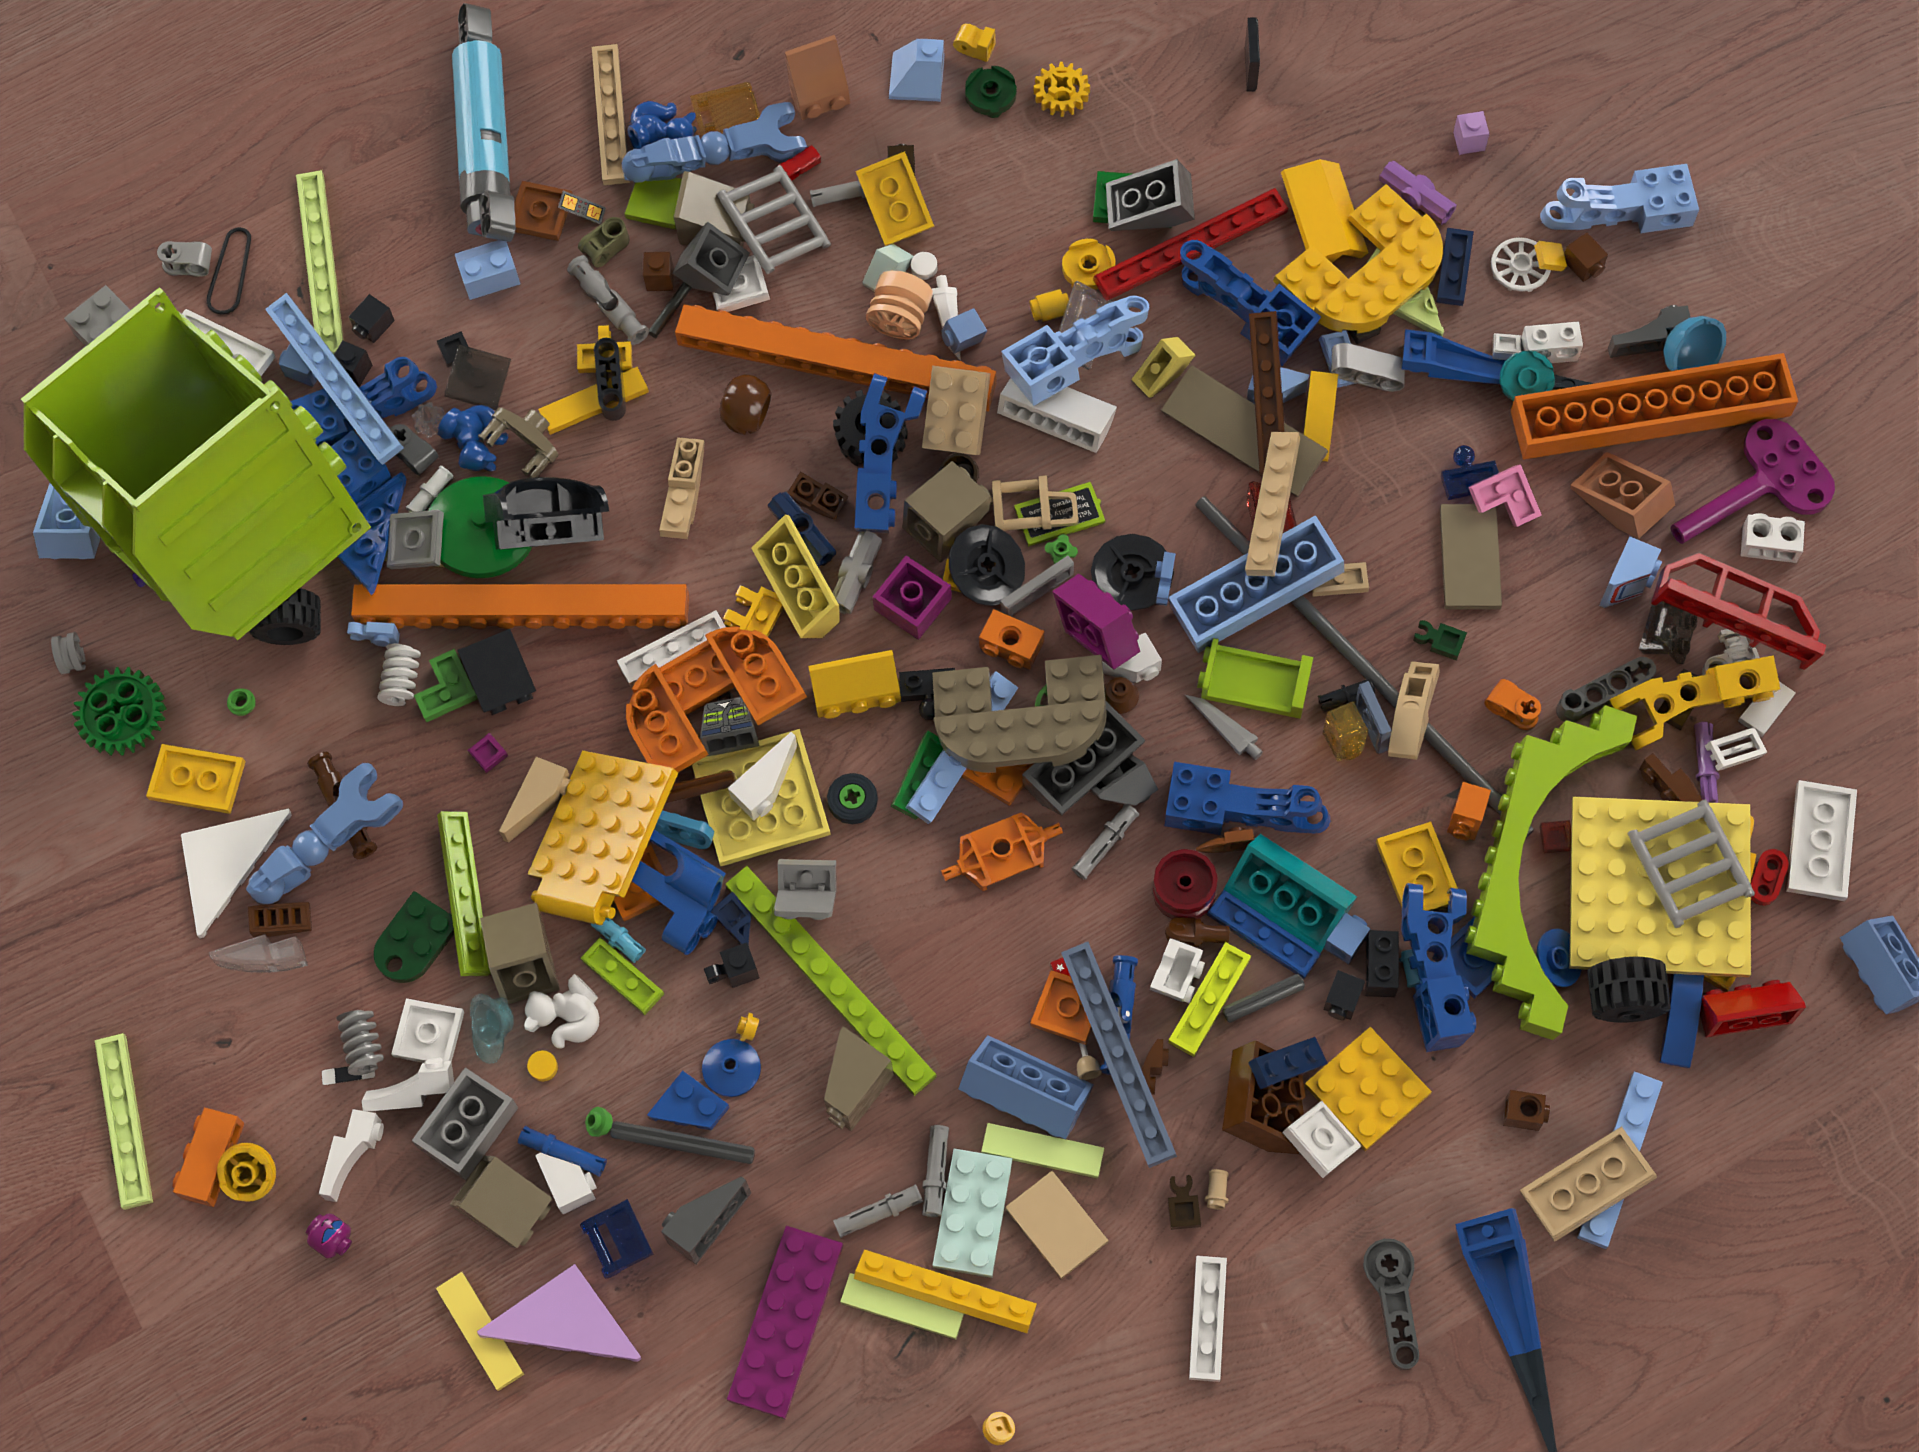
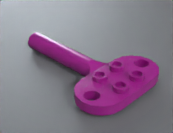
M1765 419L1756 422L1749 429L1743 443L1744 454L1749 463L1754 467L1756 474L1671 525L1670 529L1674 538L1683 544L1766 493L1777 496L1782 504L1793 512L1801 515H1813L1824 510L1831 502L1835 492L1834 479L1793 427L1778 419ZM1766 431L1771 439L1762 440L1757 436V432ZM1808 494H1818L1822 502H1811L1808 499Z

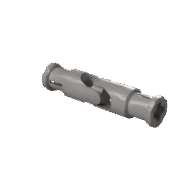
M581 255L574 258L569 263L568 273L572 276L574 275L580 281L581 288L588 296L597 300L596 302L600 310L618 330H622L627 335L628 342L631 341L632 345L641 343L647 337L649 328L646 325L640 324L635 318V312L616 291L610 289L608 282L602 274L589 265V260L586 256Z

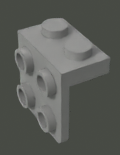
M779 859L778 893L774 906V915L784 919L810 917L814 920H823L831 917L837 892L836 860Z

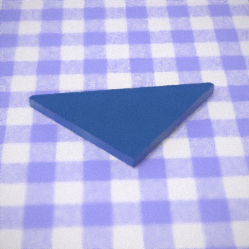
M402 471L356 504L371 528L337 556L341 563L371 595L375 593L388 548L390 514L398 513L407 479Z

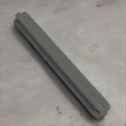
M614 1121L610 1130L611 1137L615 1139L751 1164L755 1157V1149L750 1146Z

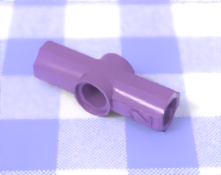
M1395 161L1389 162L1379 176V181L1387 184L1393 191L1398 193L1414 210H1422L1441 225L1446 223L1456 210V204L1436 191L1430 179L1424 175L1415 176Z

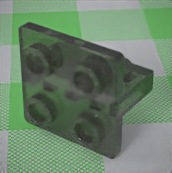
M1663 601L1656 606L1651 605L1639 646L1640 651L1643 654H1669L1677 664H1684L1686 655L1690 651L1693 631L1697 627V616Z

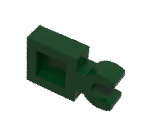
M1420 620L1418 628L1425 630L1427 634L1420 635L1415 633L1413 641L1418 644L1431 643V652L1457 661L1467 632L1440 623L1437 630L1428 621Z

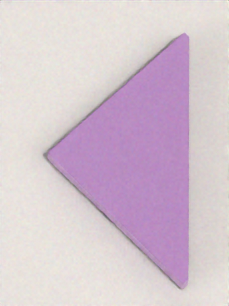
M575 1264L477 1331L480 1338H493L525 1345L532 1344L570 1352L577 1351L608 1358H622L634 1362L641 1360L637 1350Z

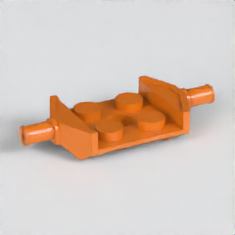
M1018 813L961 836L959 860H957V864L941 870L942 876L947 881L960 874L962 876L965 875L980 890L985 891L987 886L1035 866H1039V868L1044 867V842H1047V839L1063 834L1062 828L1058 822L1042 829V826L1038 827L1027 815ZM1004 842L1010 846V850L1008 853L1000 855L994 851V846L997 843Z

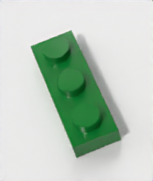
M930 731L924 733L891 804L892 808L915 820L919 817L905 807L943 750L938 736Z

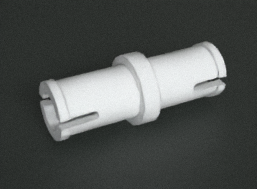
M439 466V469L430 480L420 486V492L406 506V509L409 512L425 511L448 482L453 479V474L443 466Z

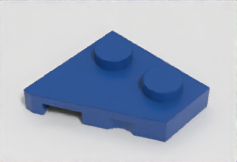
M682 1070L647 1116L653 1121L663 1120L674 1122L677 1125H692L700 1129L712 1130L730 1107L729 1104Z

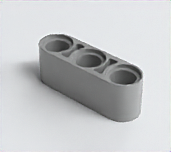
M1340 343L1333 346L1331 373L1338 374V379L1390 392L1399 391L1404 388L1405 370H1402L1401 357L1349 343Z

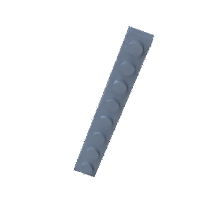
M1089 942L1061 952L1149 1168L1177 1157Z

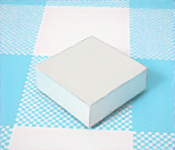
M1494 333L1492 359L1507 360L1513 354L1521 352V335Z

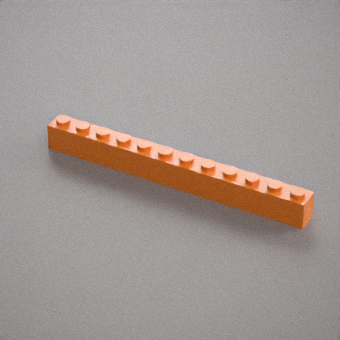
M683 305L675 330L677 343L680 346L870 386L873 375L876 373L888 377L884 386L885 390L911 395L915 386L927 390V399L929 397L932 366L991 373L986 407L988 412L997 385L996 371L987 366L976 367L966 365L959 360L947 361L939 359L935 355L928 354L924 356L915 354L907 349L896 350L887 348L879 343L872 345L863 343L855 338L844 339L835 337L827 332L816 333L803 327L792 328L776 321H759L752 316H736L724 310L717 312L708 310L700 305Z
M354 584L351 616L355 622L364 625L367 622L394 623L397 629H401L404 626H415L420 629H428L431 626H443L448 629H456L459 626H470L475 629H483L486 626H498L503 629H511L514 626H526L531 629H539L542 626H554L558 629H566L570 626H581L586 629H594L597 626H609L614 629H621L625 626H637L642 629L664 626L669 629H677L680 626L688 625L689 592L686 584H377L375 593L371 595L362 584Z

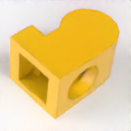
M963 24L956 35L953 46L962 54L988 62L996 44L995 29L985 27L982 30L971 24Z

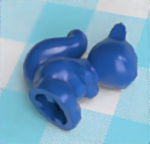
M646 101L637 105L631 114V125L627 128L633 148L641 149L664 138L678 139L694 136V133L697 131V128L692 126L696 118L695 113L691 112L683 118H674L677 114V107L674 103L670 102L667 106H664L658 102Z
M477 405L465 411L452 408L445 414L438 425V436L445 440L455 437L458 441L457 446L462 450L458 462L461 468L472 471H480L482 469L491 472L496 471V465L493 462L496 461L497 457L490 453L488 447L480 442L478 435L482 433L493 419L492 415L495 411L488 406ZM506 432L502 433L494 445L505 444L509 438Z

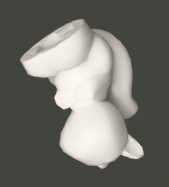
M576 974L568 980V991L563 994H555L553 999L546 994L533 991L529 994L525 1006L527 1019L525 1020L524 1027L525 1030L535 1032L539 1027L549 1025L556 1017H560L567 1022L557 1027L552 1034V1043L559 1049L564 1048L565 1040L576 1043L588 1040L596 1033L599 1027L600 1017L594 1005L598 997Z

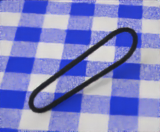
M237 227L231 229L225 237L207 294L206 303L213 313L220 315L233 312L240 303L251 244V234L245 228ZM242 231L247 235V243L237 299L230 309L216 310L212 307L210 301L230 236L234 232Z

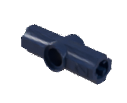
M787 491L780 492L772 498L770 503H768V509L778 521L784 515H789L796 528L802 526L808 528L806 531L799 532L817 566H825L836 555V550L813 524L811 516L803 512Z

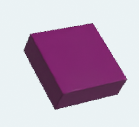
M490 733L467 750L485 773L489 772L508 756L507 752Z

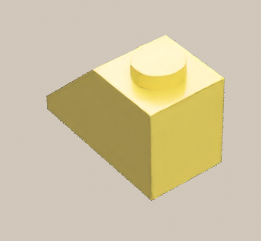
M1179 337L1161 339L1131 380L1151 398L1178 378L1195 357V354Z

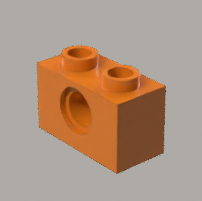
M993 609L979 636V646L985 654L991 657H1002L1016 668L1025 667L1029 670L1044 643L1043 630ZM1012 638L1015 639L1017 643L1014 645H1007L1004 643V641Z
M1463 782L1454 805L1447 832L1459 840H1475L1484 817L1491 790Z

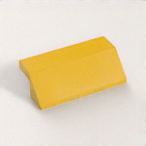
M1319 159L1284 169L1281 172L1306 250L1313 245L1331 263L1342 255L1363 258L1368 254L1362 233L1348 221L1349 214L1354 211L1339 163Z

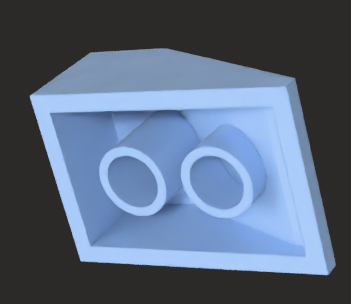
M49 483L33 531L39 558L94 559L100 537L92 527L84 526Z

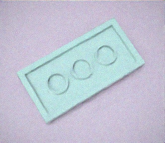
M953 1149L933 1268L992 1278L1012 1158Z

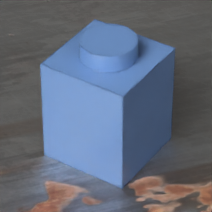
M974 308L948 319L941 330L945 345L950 346L954 354L980 343L987 332L986 327Z
M290 343L287 350H284L279 358V365L285 377L314 387L318 379Z
M1345 913L1328 937L1324 949L1349 965L1365 942L1370 928L1367 927V923L1359 916H1350Z

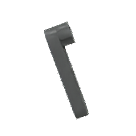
M1638 657L1576 690H1566L1556 707L1558 718L1564 722L1565 720L1576 722L1603 708L1605 705H1609L1611 698L1653 679L1656 673L1655 663L1647 657ZM1638 666L1641 669H1648L1646 676L1640 673L1634 676L1632 681L1631 676L1637 672ZM1615 677L1623 679L1626 687L1621 690L1613 688L1611 679ZM1590 690H1596L1601 694L1602 700L1592 702L1587 698L1586 693ZM1579 703V705H1578L1575 709H1572V708H1569V707H1568V706L1572 707V706H1574V705H1576V704Z

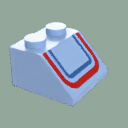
M1629 536L1599 606L1605 608L1641 596L1645 586L1651 588L1662 564V561L1657 559L1661 549Z

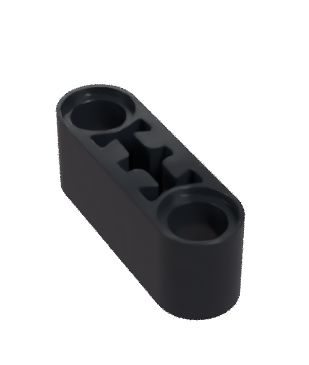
M602 338L594 346L598 401L604 417L608 420L616 421L621 419L626 413L622 358L616 341L611 338ZM610 350L614 352L610 357H602L605 351ZM607 370L612 371L613 388L608 387L607 382L609 379ZM610 401L619 402L614 408L606 407Z

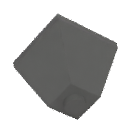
M707 222L682 252L672 273L694 289L729 295L750 252Z
M1131 754L1091 789L1090 792L1103 800L1137 805L1147 801L1158 788L1146 764Z

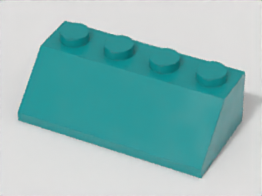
M1259 834L1248 844L1223 889L1319 953L1323 951L1328 937L1344 914H1348L1357 899L1356 895L1262 834Z

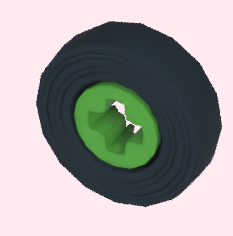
M849 773L834 780L828 790L827 802L829 810L836 819L842 823L853 825L862 823L872 816L877 808L878 795L876 787L870 779L861 774ZM850 793H853L855 796L860 795L857 797V803L855 804L845 800L848 799Z

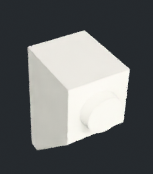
M1143 633L1139 635L1137 640L1141 652L1115 670L1102 661L1103 674L1123 677L1135 683L1143 679L1148 681L1156 677L1159 671H1161L1162 659L1147 634Z
M543 1153L535 1155L562 1214H566L596 1199L592 1190L597 1187L590 1172L584 1174L580 1166Z

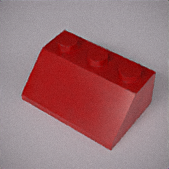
M1771 980L1763 983L1761 987L1752 988L1751 985L1746 984L1737 986L1733 989L1734 991L1723 993L1722 989H1715L1704 993L1705 996L1702 997L1700 1017L1707 1038L1793 1024L1804 1011L1806 1005L1791 982L1780 983V980Z

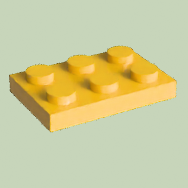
M905 151L856 171L885 246L934 227Z
M161 744L146 797L153 801L231 814L246 761L242 757Z
M1431 822L1377 838L1376 845L1401 908L1406 883L1421 884L1423 886V910L1435 912L1448 908L1450 894H1447L1449 888H1457V885Z

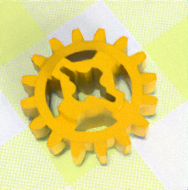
M1060 62L1059 67L1056 68L1051 63L1049 64V71L1042 68L1041 76L1035 77V102L1041 103V110L1043 111L1049 108L1050 115L1052 116L1056 111L1060 112L1061 117H1064L1065 111H1069L1071 115H1074V108L1082 110L1083 102H1088L1090 93L1088 76H1082V68L1073 70V63H1070L1068 67H1064L1063 62ZM1076 85H1077L1078 88H1079L1078 93L1076 92V88H1075ZM1046 86H1048V93H1047V94H1046V92H1045V87H1046Z

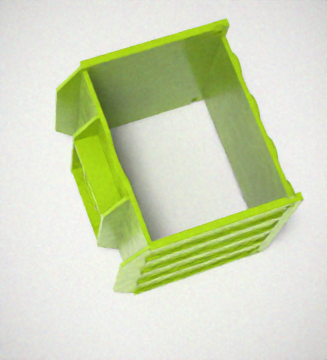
M159 287L21 398L24 403V451L84 526L92 527L109 550L116 554L162 601L171 602L192 630L230 636L238 641L367 532L371 526L337 477L347 468L343 460L326 442L319 446L316 445V438L323 433V430L313 416L302 406L293 410V405L288 397L272 380L263 384L261 376L245 357L238 355L234 359L229 347L213 330L204 334L176 310L166 293Z

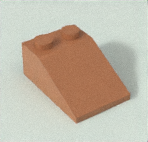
M835 35L785 52L791 97L801 120L816 118L822 113L839 110L845 105L850 104L849 89Z
M1606 452L1570 485L1575 493L1617 529L1637 539H1640L1675 506L1670 481L1609 452Z

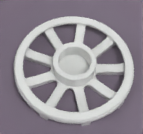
M1512 238L1502 242L1494 250L1491 258L1493 277L1500 284L1508 288L1509 291L1532 292L1533 289L1540 287L1547 281L1551 270H1546L1543 275L1532 269V267H1539L1538 261L1533 262L1532 260L1536 255L1535 249L1529 254L1524 252V242L1535 245L1536 241L1528 238ZM1519 242V252L1514 254L1507 245ZM1503 249L1511 260L1498 258L1499 251ZM1496 263L1507 265L1509 268L1498 272ZM1514 273L1511 282L1506 281L1503 276ZM1527 274L1538 278L1539 281L1531 284ZM1518 276H1522L1525 286L1515 285Z

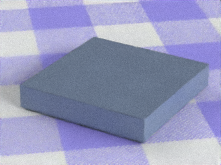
M1369 681L1359 684L1355 707L1376 753L1380 754L1388 751L1392 730Z

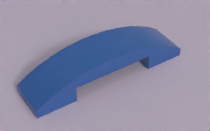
M1671 974V1009L1668 1011L1666 1031L1663 1034L1660 1063L1690 1068L1700 1017L1704 975Z

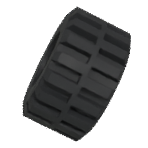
M299 588L249 631L250 635L259 641L275 645H296L316 639L321 633L320 597L311 591Z

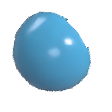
M1707 316L1690 317L1676 325L1668 335L1663 350L1667 368L1670 371L1717 364L1726 346V330L1723 323Z

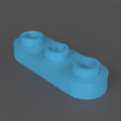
M663 810L654 830L674 842L698 849L709 848L713 841L714 830L708 823Z

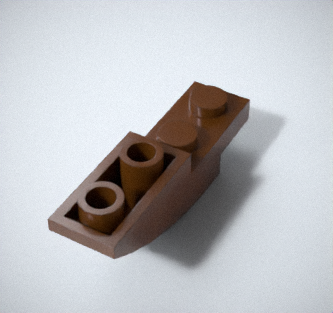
M1654 753L1644 759L1639 768L1641 775L1649 785H1654L1660 792L1662 801H1702L1696 787L1681 768L1671 774Z

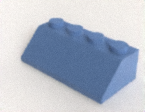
M987 1035L969 1059L958 1089L967 1093L971 1098L980 1099L993 1105L999 1111L1008 1112L1027 1124H1033L1046 1130L1052 1136L1061 1137L1066 1140L1075 1126L1094 1084L1079 1079V1077Z

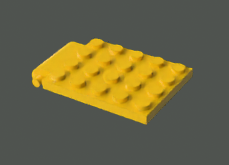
M582 750L570 777L572 781L569 782L565 795L561 797L528 871L529 876L542 879L538 890H534L531 895L532 901L537 903L540 912L596 925H603L605 918H614L616 910L611 907L615 896L624 898L678 775L676 770L670 767Z

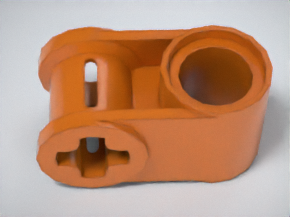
M1501 679L1484 701L1489 711L1506 719L1522 730H1530L1537 725L1538 716L1541 712L1539 700L1521 690L1509 680Z

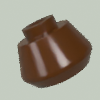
M1116 677L1104 684L1106 702L1119 714L1130 712L1135 708L1139 700V692L1132 681L1123 677Z

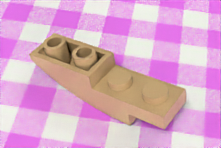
M677 437L668 477L669 488L659 529L660 537L688 539L690 525L694 522L699 494L704 440Z
M1411 662L1408 673L1404 674L1388 751L1390 757L1417 760L1429 721L1428 711L1440 673L1439 664Z

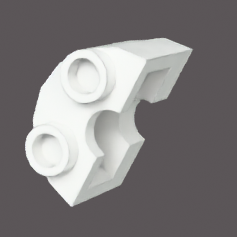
M1170 938L1160 966L1151 983L1150 990L1181 1002L1190 1003L1195 991V987L1191 986L1194 977L1200 979L1205 963L1200 961L1203 950Z

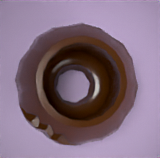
M743 374L734 377L727 384L720 402L719 413L722 422L731 431L745 435L747 431L750 434L758 431L764 422L771 401L772 392L768 385L753 375Z

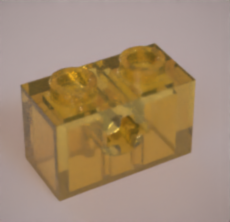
M1350 702L1327 712L1323 735L1337 762L1343 759L1350 761L1359 757L1364 750L1369 730L1355 703Z

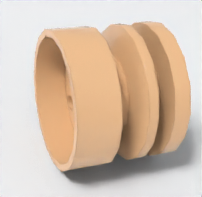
M893 270L883 272L879 276L875 288V297L871 299L870 308L866 313V320L871 327L886 336L904 340L914 339L920 334L921 325L924 322V313L930 305L933 290L929 284L913 274Z

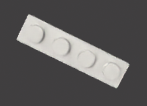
M717 610L617 660V663L628 684L632 687L638 678L654 664H657L658 668L706 641V634L726 626Z
M1196 1256L1189 1380L1220 1382L1227 1258Z

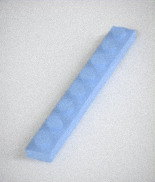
M285 293L265 310L377 460L383 465L404 449L292 298Z

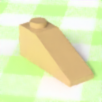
M538 757L535 758L499 830L504 841H512L560 802L562 795H565L569 782L572 781L570 780L567 768Z

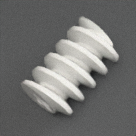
M393 643L386 646L388 650L384 654L386 660L382 666L384 671L381 673L382 681L379 684L380 692L377 698L387 705L403 706L406 704L405 700L414 698V694L407 691V689H414L416 687V684L409 679L417 678L418 674L410 669L419 667V663L412 658H420L421 653L410 646Z

